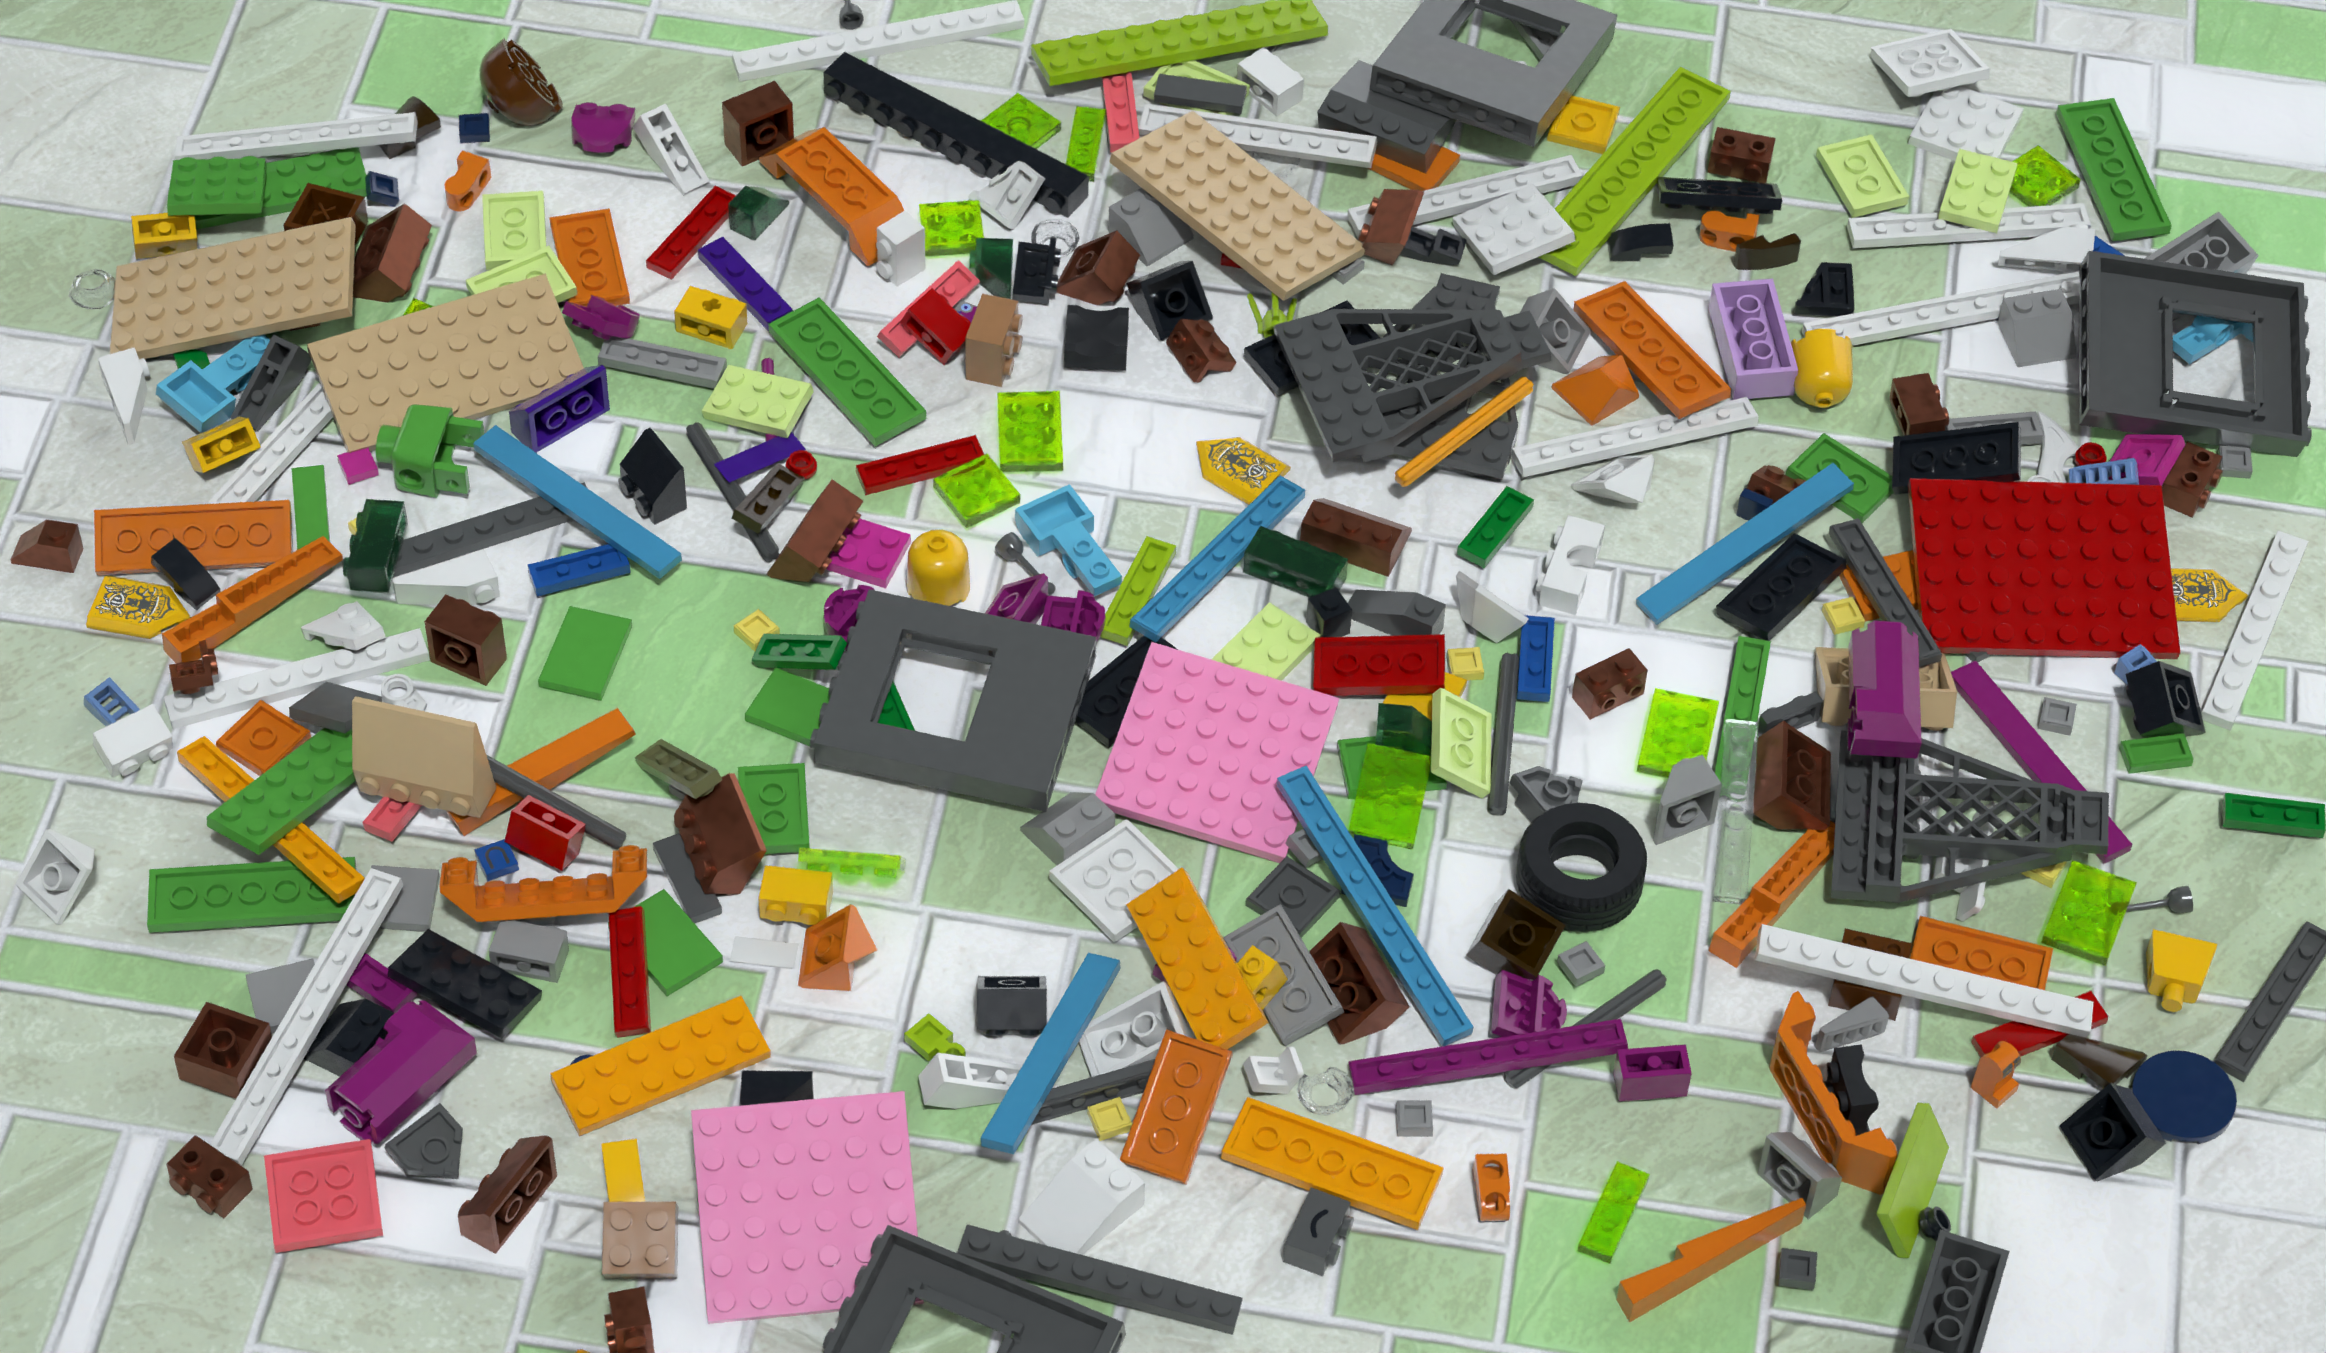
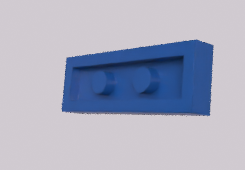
M610 544L527 565L537 597L631 573L627 556Z
M1524 615L1529 619L1521 627L1517 699L1549 702L1555 618Z

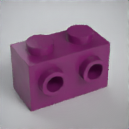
M1686 1044L1617 1049L1613 1075L1618 1101L1687 1096L1692 1072Z

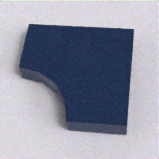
M1355 834L1354 841L1395 905L1407 907L1414 874L1401 869L1392 861L1388 853L1387 840ZM1341 888V894L1346 895Z

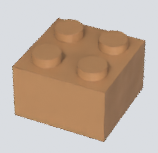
M982 293L965 338L966 380L1002 387L1006 375L1011 376L1014 367L1013 355L1014 353L1019 354L1023 336L1018 335L1023 320V315L1018 314V301Z
M603 1202L602 1275L605 1279L677 1278L679 1207L676 1202Z

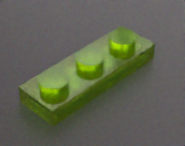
M1076 106L1066 164L1088 175L1089 181L1094 182L1106 109Z
M1618 1161L1616 1162L1579 1242V1252L1611 1264L1648 1184L1650 1174Z

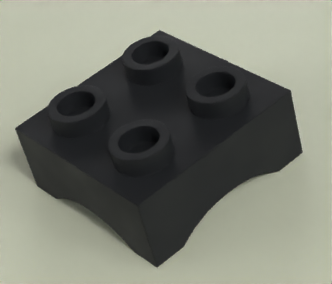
M1067 305L1064 368L1126 370L1129 308L1118 307L1112 310L1096 311L1085 309L1078 305Z
M1862 1044L1834 1048L1832 1060L1827 1063V1080L1823 1081L1827 1090L1835 1094L1839 1103V1110L1845 1120H1849L1852 1123L1856 1136L1870 1131L1867 1121L1878 1109L1879 1105L1876 1092L1867 1084L1863 1075L1862 1062L1865 1054Z

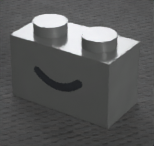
M1311 1188L1285 1242L1283 1262L1323 1277L1328 1265L1334 1266L1341 1250V1246L1338 1243L1341 1237L1347 1238L1354 1221V1218L1349 1216L1351 1202Z

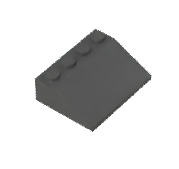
M1358 60L1330 89L1317 112L1319 128L1376 136L1378 143L1375 154L1426 174L1457 120L1370 90L1373 65Z

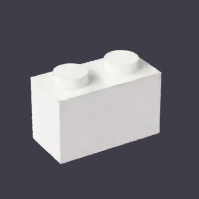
M1261 48L1238 63L1237 79L1250 84L1249 95L1275 116L1280 115L1303 100L1304 78L1266 48Z
M903 211L877 227V269L883 278H888L898 287L926 269L925 227L909 213Z
M151 704L94 732L93 746L111 777L114 778L120 774L126 776L133 773L139 768L140 764L150 759L157 761L165 757L172 749V735L154 704Z

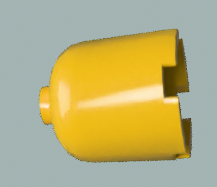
M1815 329L1806 331L1805 338L1798 341L1796 339L1792 340L1791 346L1798 367V375L1795 377L1793 385L1797 396L1806 404L1820 408H1827L1842 402L1850 394L1853 384V357L1850 338L1848 336H1845V338L1837 336L1834 329Z
M930 530L922 533L913 540L908 551L907 593L914 599L947 606L958 603L960 600L964 602L970 592L968 550L963 540L954 533L945 530Z

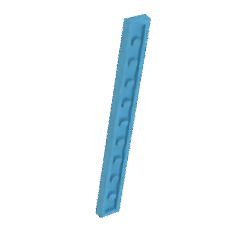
M1304 766L1278 777L1276 782L1278 789L1441 1046L1449 1045L1471 1035L1474 1027L1308 767Z

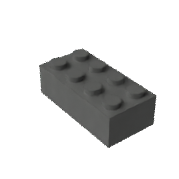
M1940 1230L1903 1353H1980L2010 1251Z

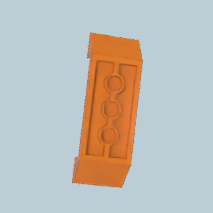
M825 127L806 131L759 157V162L777 179L788 173L849 232L850 250L867 266L878 261L876 247L877 227L905 210L898 196Z
M627 845L620 847L619 850H614L612 876L608 877L603 873L588 875L587 878L573 879L571 876H558L553 881H539L536 878H526L520 880L519 883L505 884L503 881L496 880L489 881L483 886L478 884L476 860L468 861L467 858L463 857L453 858L446 863H442L440 893L477 922L616 912L647 878V848L639 849L638 846Z
M1799 991L1794 992L1777 1032L1769 1070L1821 1159L1826 1163L1832 1164L1842 1177V1182L1882 1195L1897 1158L1896 1146L1890 1138H1886L1881 1128L1856 1136L1852 1123L1843 1117L1835 1094L1827 1090L1819 1067L1813 1065L1807 1056L1813 1023L1816 1020L1814 1009L1809 1002L1804 1001Z

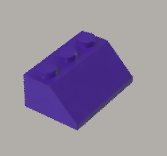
M603 365L585 367L577 373L569 375L565 380L551 388L543 390L525 403L517 405L509 411L511 433L521 443L537 453L609 411L606 368Z

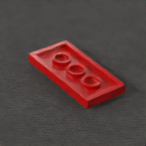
M1445 634L1315 638L1314 691L1331 696L1428 694L1434 693L1439 688L1445 689Z

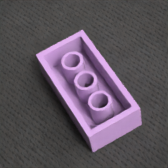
M1773 279L1713 283L1708 309L1728 384L1731 388L1732 399L1794 395L1795 389L1793 385L1795 377L1798 375V367Z

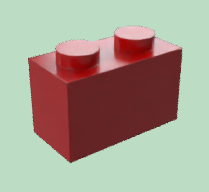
M933 288L914 303L900 321L943 365L965 347V338L971 325L966 317L960 315L949 304V301L943 295L938 294Z
M528 795L511 810L504 842L563 871L579 855L586 824Z

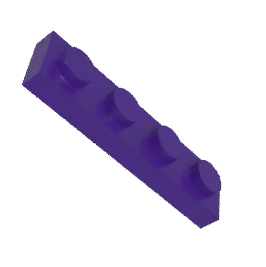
M723 236L698 249V258L739 301L746 303L747 310L767 331H769V323L793 311L785 300Z

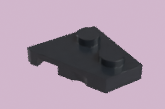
M1821 262L1815 272V277L1810 279L1806 285L1804 294L1800 299H1797L1794 314L1823 316L1853 314L1855 306L1852 264Z

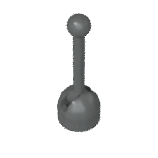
M845 0L846 5L841 8L839 14L841 25L846 29H856L864 21L862 10L859 6L851 3V0Z
M1014 532L1004 535L997 542L995 550L1001 557L1009 561L1018 560L1032 576L1039 575L1037 570L1022 556L1024 545ZM1048 582V595H1052L1056 588L1053 583Z
M2188 885L2172 889L2166 899L2124 906L2115 903L2110 907V913L2118 917L2123 912L2168 906L2176 913L2193 912V898Z

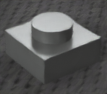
M1782 1248L1778 1286L1814 1290L1817 1252Z

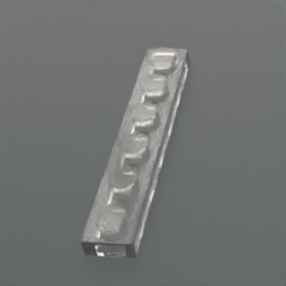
M1735 719L1725 720L1720 781L1722 786L1719 796L1712 902L1741 905L1748 898L1759 722Z

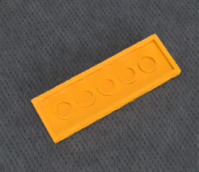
M1183 867L1126 904L1197 1040L1228 1050L1269 1023L1193 881Z
M741 995L550 1074L551 1081L578 1135L581 1136L771 1057V1050Z
M1247 1097L1221 1151V1159L1308 1191L1311 1188L1320 1190L1351 1202L1350 1206L1415 1230H1419L1444 1170V1167L1250 1097Z

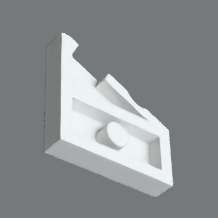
M1017 161L1008 167L1005 173L996 175L989 180V185L980 191L974 190L968 197L1007 228L1015 229L1045 178L1026 163Z
M357 601L344 604L337 611L301 627L306 640L311 641L315 636H320L324 638L325 644L343 646L346 649L355 651L386 637L383 627Z

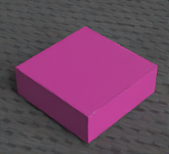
M369 448L337 455L338 463L348 485L379 475L377 465Z

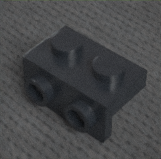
M1050 237L1049 245L1019 241L1012 300L1049 305L1050 293L1057 292L1058 275H1053V267H1059L1061 249L1055 248L1056 237Z

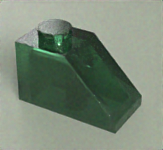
M745 186L728 204L730 229L755 241L789 205V200L765 188Z
M976 238V250H970L969 268L975 269V276L980 280L979 284L993 296L1011 299L1013 239Z
M1379 703L1374 753L1431 758L1432 721L1413 706Z

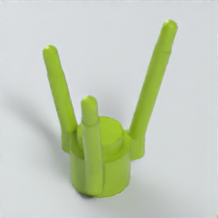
M1271 291L1272 309L1268 310L1262 319L1253 295L1251 293L1247 294L1258 326V334H1263L1267 338L1274 334V325L1293 320L1297 304L1296 298L1291 300L1286 316L1279 309V297Z

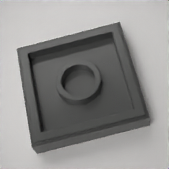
M326 681L290 706L289 718L345 734L352 729V701L354 697L382 702V697Z
M1286 856L1246 898V906L1262 915L1281 904L1299 936L1302 938L1340 898V890Z

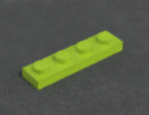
M1146 536L1105 614V626L1100 637L1128 646L1136 631L1130 627V619L1154 597L1176 555V545Z

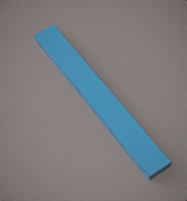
M493 426L473 443L474 451L657 578L661 579L682 561V555L678 550L498 426Z
M1834 463L1830 464L1637 597L1636 604L1658 625L1852 491L1854 483Z
M1282 476L1277 477L1130 619V627L1152 641L1157 642L1305 498L1306 490Z
M1092 953L1087 954L980 1137L982 1147L1015 1154L1120 971V960Z

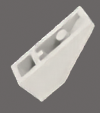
M666 104L639 116L633 126L637 136L649 156L682 195L710 182Z
M2072 224L2070 227H2062L2000 251L1998 266L2078 272L2079 266L2087 252L2094 250L2095 229H2088V226L2083 224Z
M135 348L98 358L102 379L128 445L135 442L147 394L145 377L150 376L145 358L139 359Z
M484 549L392 579L397 604L437 605L444 595L447 594L456 599H463L473 606L500 597L498 576Z
M937 1053L918 1076L924 1105L958 1109L1001 1103L1022 1065Z

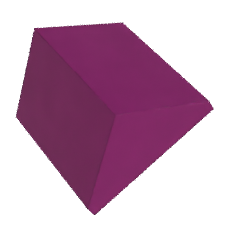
M1042 573L1003 585L985 614L1036 624L1044 613L1048 596V577Z

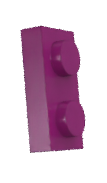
M366 953L362 956L346 984L364 998L394 1013L417 996V992L387 977L388 968Z

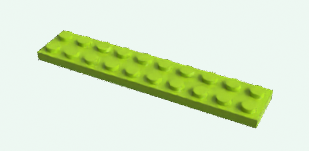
M1268 0L1264 3L1241 5L1237 8L1226 10H1213L1209 13L1198 15H1185L1182 18L1171 20H1157L1154 23L1130 25L1126 28L1115 30H1102L1098 33L1087 35H1074L1070 38L1054 41L1046 40L1042 43L1032 44L1031 55L1048 85L1055 86L1328 36V25L1312 0Z
M1679 67L1555 208L1557 213L1574 231L1575 242L1541 255L1539 258L1577 276L1606 243L1611 233L1619 228L1657 184L1658 177L1665 175L1730 100L1731 91L1683 67Z

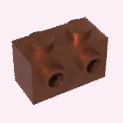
M1717 127L1707 173L1767 183L1776 138Z
M1929 373L1892 378L1890 402L1903 436L1945 431V426L1949 425V414L1947 408H1942L1939 387L1937 384L1933 385Z
M2187 442L2163 483L2164 506L2193 518L2199 507L2204 509L2211 495L2209 488L2211 486L2216 488L2222 477L2223 470L2219 469L2222 456Z
M1630 648L1625 649L1575 673L1572 698L1591 720L1643 695L1648 669Z
M196 1135L166 1164L170 1177L169 1183L176 1192L181 1195L187 1193L196 1200L197 1204L207 1213L215 1212L223 1219L253 1190L247 1169Z
M644 1286L608 1293L610 1314H605L604 1318L609 1352L655 1353L652 1325Z

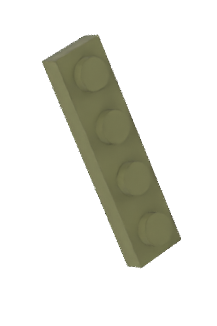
M663 739L658 740L635 757L640 768L694 799L708 795L713 791L714 786L722 781L717 769Z

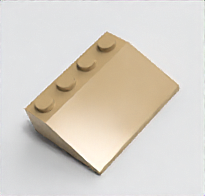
M1815 647L1817 693L1823 700L1820 711L1821 720L1832 726H1843L1851 716V709H1849L1848 648ZM1942 653L1940 662L1919 667L1921 727L1933 731L1953 728L1957 690L1945 653Z
M354 697L352 701V770L359 791L372 796L379 795L392 798L399 802L423 805L430 809L446 810L461 816L481 817L496 790V784L476 722Z

